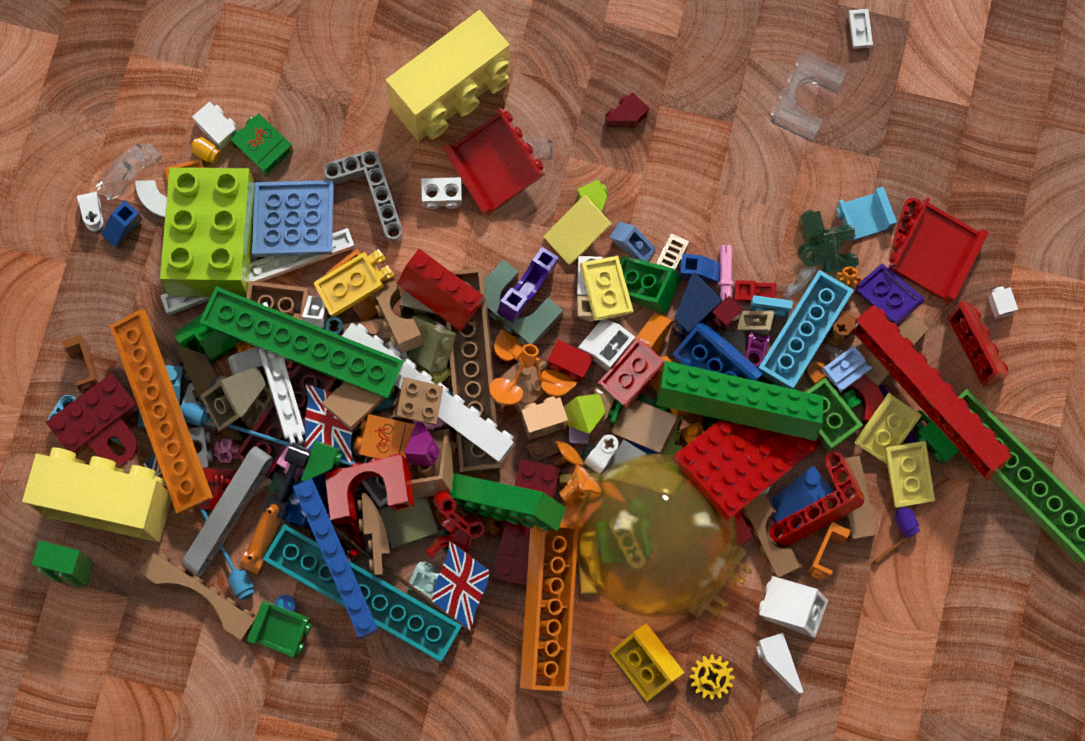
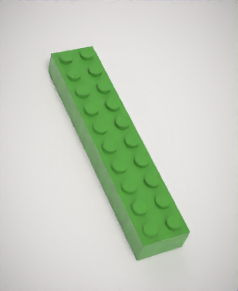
M966 389L958 398H963L969 406L968 409L973 414L979 415L982 419V424L995 433L997 441L1000 444H1005L1010 450L1011 458L1008 463L992 479L1078 565L1084 563L1085 505Z

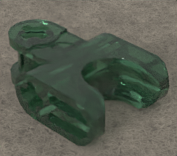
M842 225L820 230L817 232L818 240L801 244L797 252L798 257L806 266L813 267L822 264V271L833 272L843 270L845 267H856L859 265V258L855 254L839 253L840 244L844 240L853 238L855 235V227L852 225Z

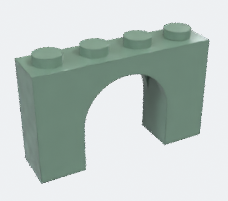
M503 259L485 278L488 317L494 322H500L503 325L502 329L510 335H515L518 338L517 341L522 345H536L563 316V310L551 299L547 298L533 314L525 318H517L514 323L497 314L503 294L519 277L518 271Z

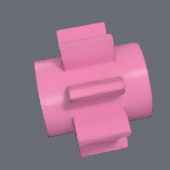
M222 438L221 443L216 442L214 456H217L220 462L231 463L232 458L237 459L234 455L237 453L239 445H236L233 439Z

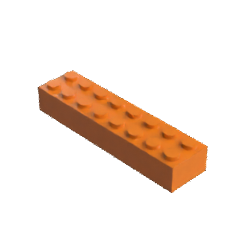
M560 524L558 531L549 529L548 532L542 531L536 526L533 529L530 528L520 688L568 691L579 525Z

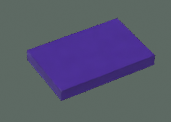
M883 263L864 278L860 285H857L856 290H854L869 305L881 308L886 313L889 322L896 325L900 324L924 303V298Z

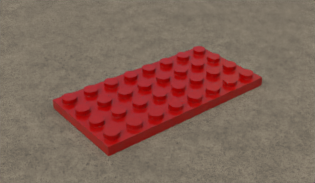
M719 420L677 452L671 459L724 519L728 521L820 446L821 442L819 437L814 441Z

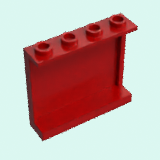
M501 108L497 109L499 113L454 145L448 144L443 147V150L482 213L488 215L545 176L542 170L544 169L542 162L533 156L534 150L528 142L525 143L523 140L524 134L521 129L513 124V116L508 110L505 111Z
M928 197L917 203L914 209L916 212L914 218L911 217L906 224L907 231L905 235L902 234L897 242L899 247L896 251L892 252L888 259L890 262L888 269L949 303L955 300L989 232L984 229L977 231L930 204V198Z

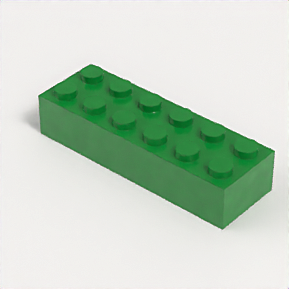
M453 473L452 492L449 494L456 501L457 507L463 508L462 511L464 513H477V515L487 519L491 516V518L503 522V519L511 524L518 525V523H521L523 526L531 529L536 526L545 532H548L549 529L558 531L567 508L544 492Z

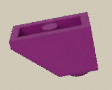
M417 421L404 454L412 465L434 466L440 449L425 425Z

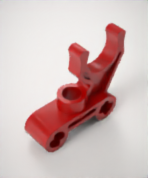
M438 491L433 497V503L445 516L440 521L441 525L451 534L436 538L434 543L426 550V553L430 558H435L439 550L449 547L450 540L468 553L472 538L481 537L485 527L473 514L462 517L455 511L457 504L447 491Z

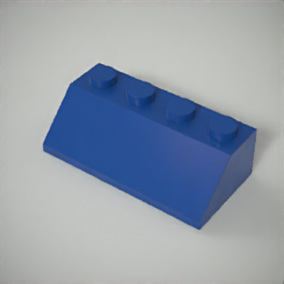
M705 321L697 324L673 353L680 362L691 367L756 381L764 374Z

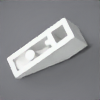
M781 633L759 640L756 647L759 658H763L764 663L796 695L803 693L784 634Z

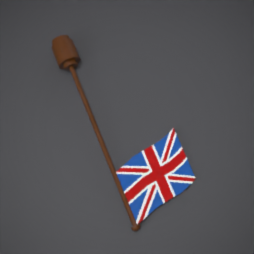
M331 521L340 543L345 544L348 542L368 558L373 559L370 553L350 539L349 527L345 524L337 525ZM450 540L447 558L436 580L431 600L382 563L384 570L448 618L462 625V628L469 633V636L474 634L472 626L476 609L485 592L490 576V570Z

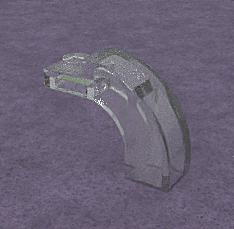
M138 143L121 154L108 167L96 188L108 200H112L123 194L130 180L138 172L160 161L162 155L150 143L142 146Z

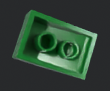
M622 256L620 265L630 301L647 309L666 313L681 281L676 271L670 267Z

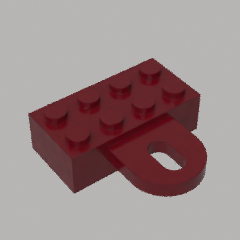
M112 373L45 422L65 449L76 453V457L91 447L98 457L116 462L115 467H121L131 462L137 453L138 444L136 437L124 423V420L138 411L139 408ZM118 438L125 446L126 451L122 456L115 455L110 449V439Z

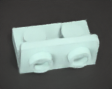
M419 562L409 583L432 599L436 580L441 570L434 568L435 566L429 562Z

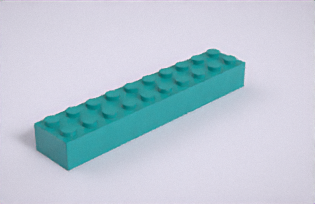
M284 524L264 556L263 561L346 609L318 543ZM349 561L377 627L442 664L461 632L462 625Z

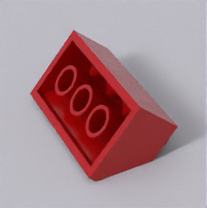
M420 248L406 264L397 282L398 286L460 332L485 301L481 293Z

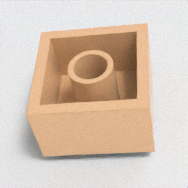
M555 397L545 399L542 404L536 405V403H531L522 410L521 419L529 441L552 434L561 429H567L568 419L561 398L555 399Z

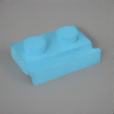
M753 295L749 310L773 311L775 317L783 318L789 316L793 301Z

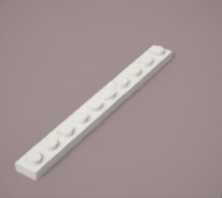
M348 228L333 233L332 255L266 257L250 263L249 281L262 282L354 249L355 245ZM167 293L160 295L167 315L207 302L211 298L169 297Z

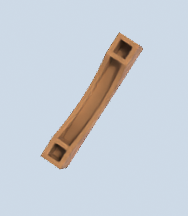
M154 552L139 572L142 576L159 587L178 586L193 590L202 595L216 609L223 629L241 642H244L255 621L253 619L255 615L245 608L241 611L236 607L238 603L229 597L226 600L219 596L220 591L212 586L208 589L202 585L204 581L196 575H193V577L185 574L187 570L179 564L173 566L169 563L170 558L161 552L159 555Z

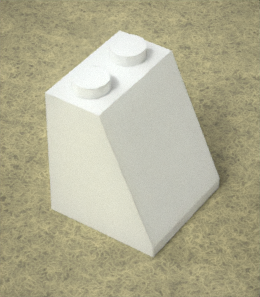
M772 576L771 582L769 581L766 586L765 599L760 603L759 615L767 621L815 638L828 599L818 589Z

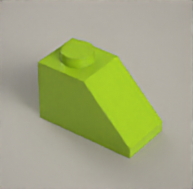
M596 180L577 189L579 200L586 195L603 213L608 195V190L604 184L601 185L600 181Z

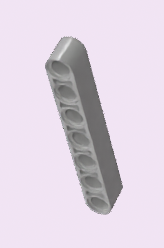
M258 447L252 448L182 560L181 565L197 577L202 576L206 572L273 463V458Z

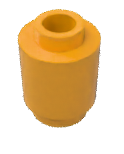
M204 137L194 139L191 144L192 154L207 163L211 162L214 164L220 157L221 150L218 149V146Z

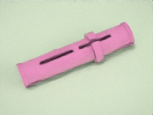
M725 245L720 246V281H718V287L720 288V298L723 301L725 297L730 296L732 298V287H734V282L732 281L733 247L731 245H727V253H725Z

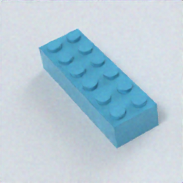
M819 270L758 369L764 373L761 377L774 385L794 389L854 290Z

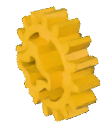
M710 655L709 660L703 656L702 663L697 660L695 662L697 668H691L694 675H690L689 679H693L694 682L690 686H696L697 690L695 693L702 692L703 699L707 695H709L710 700H713L714 695L721 699V692L727 695L729 692L726 687H733V684L729 682V680L735 679V676L729 675L733 668L727 669L726 666L729 662L722 663L721 656L717 660H714V655ZM712 664L718 665L721 669L713 668ZM703 667V677L698 678L699 671ZM710 672L712 675L717 676L714 680L715 683L712 680H707ZM725 677V683L723 687L720 688V679ZM702 686H709L711 687L712 691H708L704 689Z

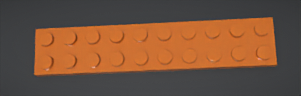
M140 309L109 327L176 514L212 499L213 496L146 311Z

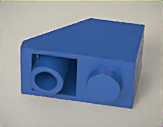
M124 200L110 215L101 236L116 248L143 219L140 213Z
M682 254L679 277L683 280H690L691 275L695 272L704 282L718 283L720 263L702 255Z

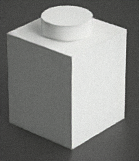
M1004 287L995 288L988 296L995 320L1014 315L1018 310L1011 287L1006 289Z

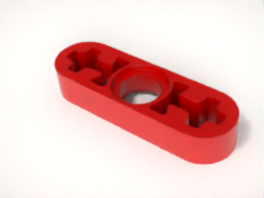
M909 198L903 205L892 241V247L895 251L899 247L896 241L899 240L902 234L905 235L907 231L902 227V222L905 220L909 221L916 214L913 211L912 216L908 215L911 203L915 204L914 207H916L920 201L917 198Z

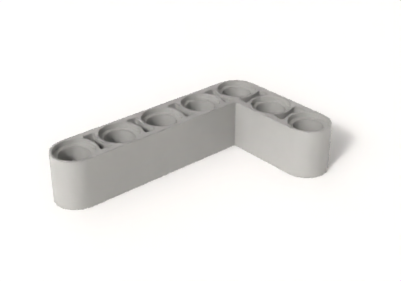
M370 150L327 163L323 169L326 180H333L334 185L366 176L385 238L392 245L399 244L403 239L402 227L377 153ZM369 159L376 161L372 165L366 164V161ZM349 165L357 166L353 171L347 169ZM332 170L338 172L336 176L328 175V173ZM374 177L381 178V181L378 183H374L371 180ZM382 194L387 196L384 201L378 200L377 197ZM387 212L393 214V216L389 219L383 217V215ZM392 230L399 232L395 237L389 235Z

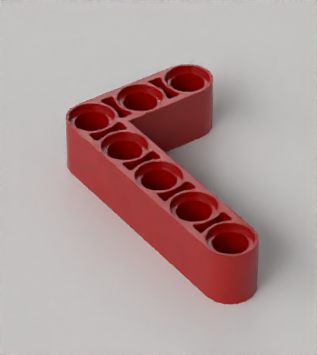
M831 452L825 460L837 490L775 523L769 529L770 538L780 547L792 545L863 505L865 498L849 463L839 452Z

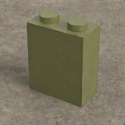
M412 316L421 334L423 345L407 351L408 355L412 360L429 371L445 372L456 334L428 316Z
M427 496L414 498L415 507L394 511L389 506L379 509L392 551L439 536Z

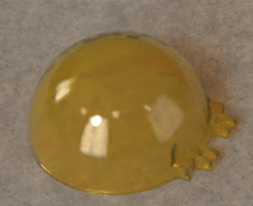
M645 454L623 460L606 470L596 479L601 488V493L595 494L587 491L579 506L575 525H579L577 559L582 572L591 586L609 603L634 615L658 618L674 616L689 611L700 618L705 609H707L719 618L721 613L716 608L710 606V602L714 599L721 606L727 607L729 603L717 595L721 587L730 576L743 585L745 582L744 578L733 572L737 566L749 574L753 571L741 562L747 551L737 545L738 531L735 515L726 521L671 459L672 455Z

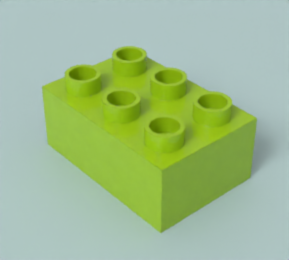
M169 167L160 280L169 297H211L217 286L246 298L250 276L255 184L249 168Z

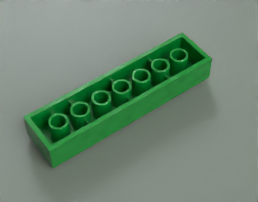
M665 361L660 376L656 405L816 441L822 426L824 396Z

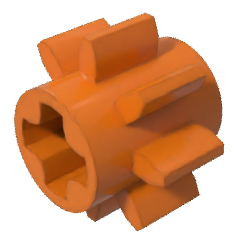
M845 267L841 268L840 272H837L836 280L856 290L857 285H860L862 277L858 276L859 271L855 268Z

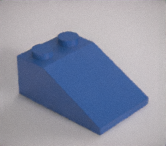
M812 466L771 499L776 509V513L772 518L777 523L834 491L816 468Z

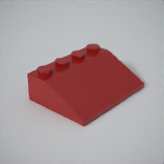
M964 301L958 303L947 319L982 388H985L1003 380L1008 375V367L1004 361H1001L998 355V347L995 343H992L989 337L990 332L988 328L983 326L979 310L974 308L971 303Z

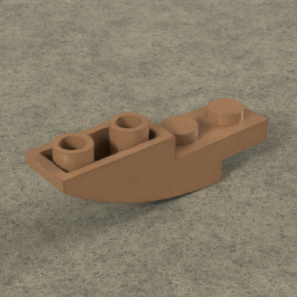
M362 493V498L358 499V510L363 511V519H359V530L364 531V536H372V539H368L369 551H373V559H369L370 572H374L376 577L383 576L382 556L390 555L387 532L375 504L366 493Z

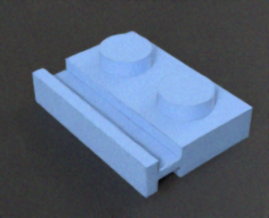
M853 346L826 365L822 371L834 386L838 387L841 393L871 371L872 367L866 363V359Z

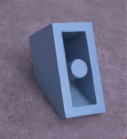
M619 222L609 236L622 251L638 260L648 262L656 250L634 225Z

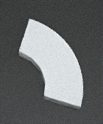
M135 181L136 191L143 205L153 214L165 218L167 197L158 191L156 181Z

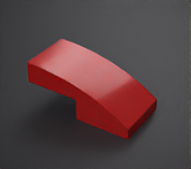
M735 280L734 300L750 303L753 295L776 298L777 285L776 283Z

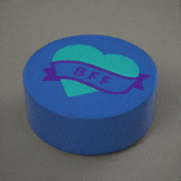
M281 595L275 601L276 605L288 610L295 611L296 602L289 595Z

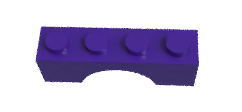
M542 247L531 261L521 280L514 288L511 287L502 298L497 314L514 323L555 270L559 257Z

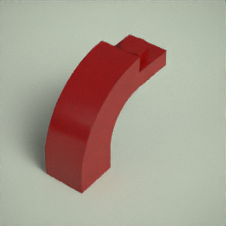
M864 375L845 390L850 391L854 389L856 395L862 400L863 414L861 423L867 424L883 402L884 397L875 382ZM827 378V380L831 383V385L834 388H838L836 385L834 386V384L830 381L829 378Z

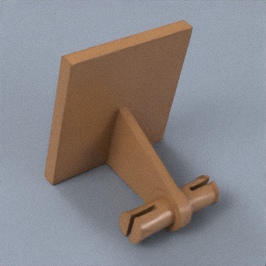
M403 377L401 391H397L396 399L392 404L394 408L392 419L400 420L401 417L436 426L443 386Z

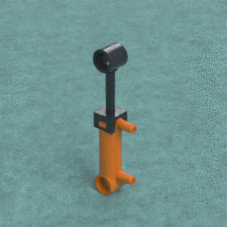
M294 442L290 445L284 461L290 464L277 496L272 494L267 498L262 510L264 512L254 536L241 559L240 568L257 576L262 572L265 566L263 558L272 545L281 521L286 516L291 502L284 500L297 468L304 469L306 467L311 450Z

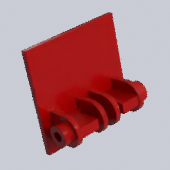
M202 468L213 498L194 508L214 509L237 470Z

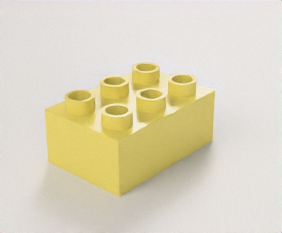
M478 10L386 79L389 107L418 142L427 135L431 140L436 139L448 128L449 124L446 121L457 112L462 117L468 115L478 106L480 101L477 97L488 89L492 94L497 93L510 81L508 76L510 44L481 10Z
M53 447L50 456L35 455L22 502L43 517L160 543L171 504V497L169 492L163 487L164 479L155 476L156 471L132 465L130 473L127 474L124 470L115 467L116 462L92 456L90 464L86 465L85 461L76 459V453Z

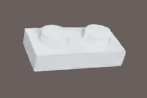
M868 9L849 10L848 17L852 48H872L873 41Z

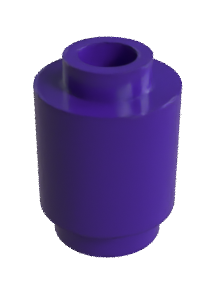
M906 507L895 511L896 516L893 519L905 538L920 532V525L912 509L907 510Z

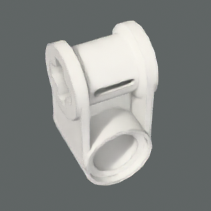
M97 191L78 195L79 208L87 229L92 232L99 231L103 227L104 221Z
M605 435L590 452L584 464L601 475L618 449L617 438L613 435ZM606 441L607 443H609L610 441H613L612 446L614 448L612 449L611 447H609L608 449H605L606 444L604 442Z

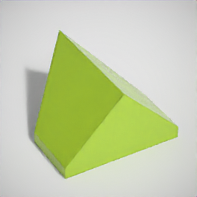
M600 394L578 396L564 406L568 427L588 434L594 429L603 415L606 414Z

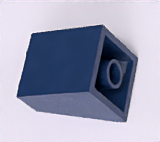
M695 272L690 277L672 325L673 334L680 340H685L697 324L702 321L707 322L711 318L712 311L723 301Z

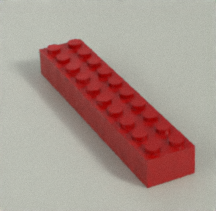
M873 305L855 320L852 332L982 477L988 481L1003 469L1011 458L1008 447L997 441L995 433L982 424V419L979 415L973 414L968 409L969 406L963 398H958L954 393V388L940 378L941 374L939 371L928 365L926 357L922 353H918L913 348V343L900 334V329L895 323L891 324L886 313L881 308Z

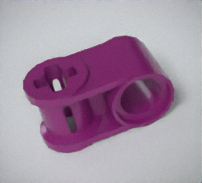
M750 331L745 357L748 360L750 357L756 358L758 363L754 365L759 368L764 359L770 336L764 337Z

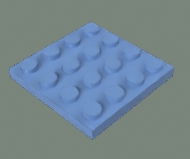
M334 181L255 182L253 257L332 255Z

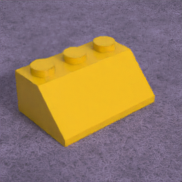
M647 623L634 631L609 652L646 702L684 674V671Z

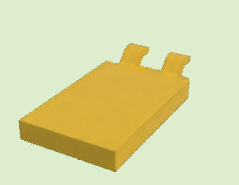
M379 249L369 256L363 252L314 282L320 297L332 317L337 316L384 287L382 281L390 280L395 276L389 266H385L380 271L377 268L376 264L386 260Z

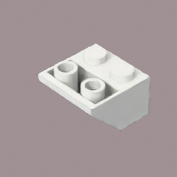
M602 319L578 349L593 356V361L608 372L631 346L635 336L621 325L608 319Z

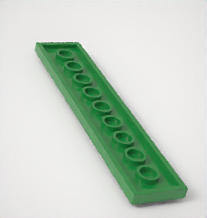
M217 286L199 322L202 326L385 399H389L404 365L403 360Z

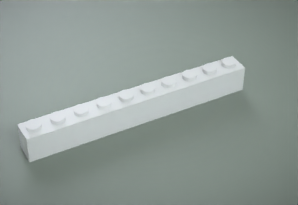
M351 323L342 335L345 338L402 360L399 358L400 353L392 347L388 350L383 346L385 342L376 335L373 338L367 334L369 330L360 323L358 326ZM406 359L395 385L401 389L403 377L432 384L435 383L431 381L432 376L424 370L422 373L418 372L415 369L417 365ZM439 382L438 385L443 386L438 417L502 463L516 444L512 441L514 437L505 430L502 433L498 431L496 423L489 418L486 421L479 417L481 412L473 406L470 409L464 406L465 401L456 394L452 397L447 393L449 389Z

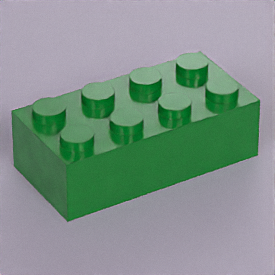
M39 540L31 565L36 567V571L40 572L41 575H44L50 581L61 583L64 580L65 583L72 587L81 588V585L88 586L94 562L80 550Z

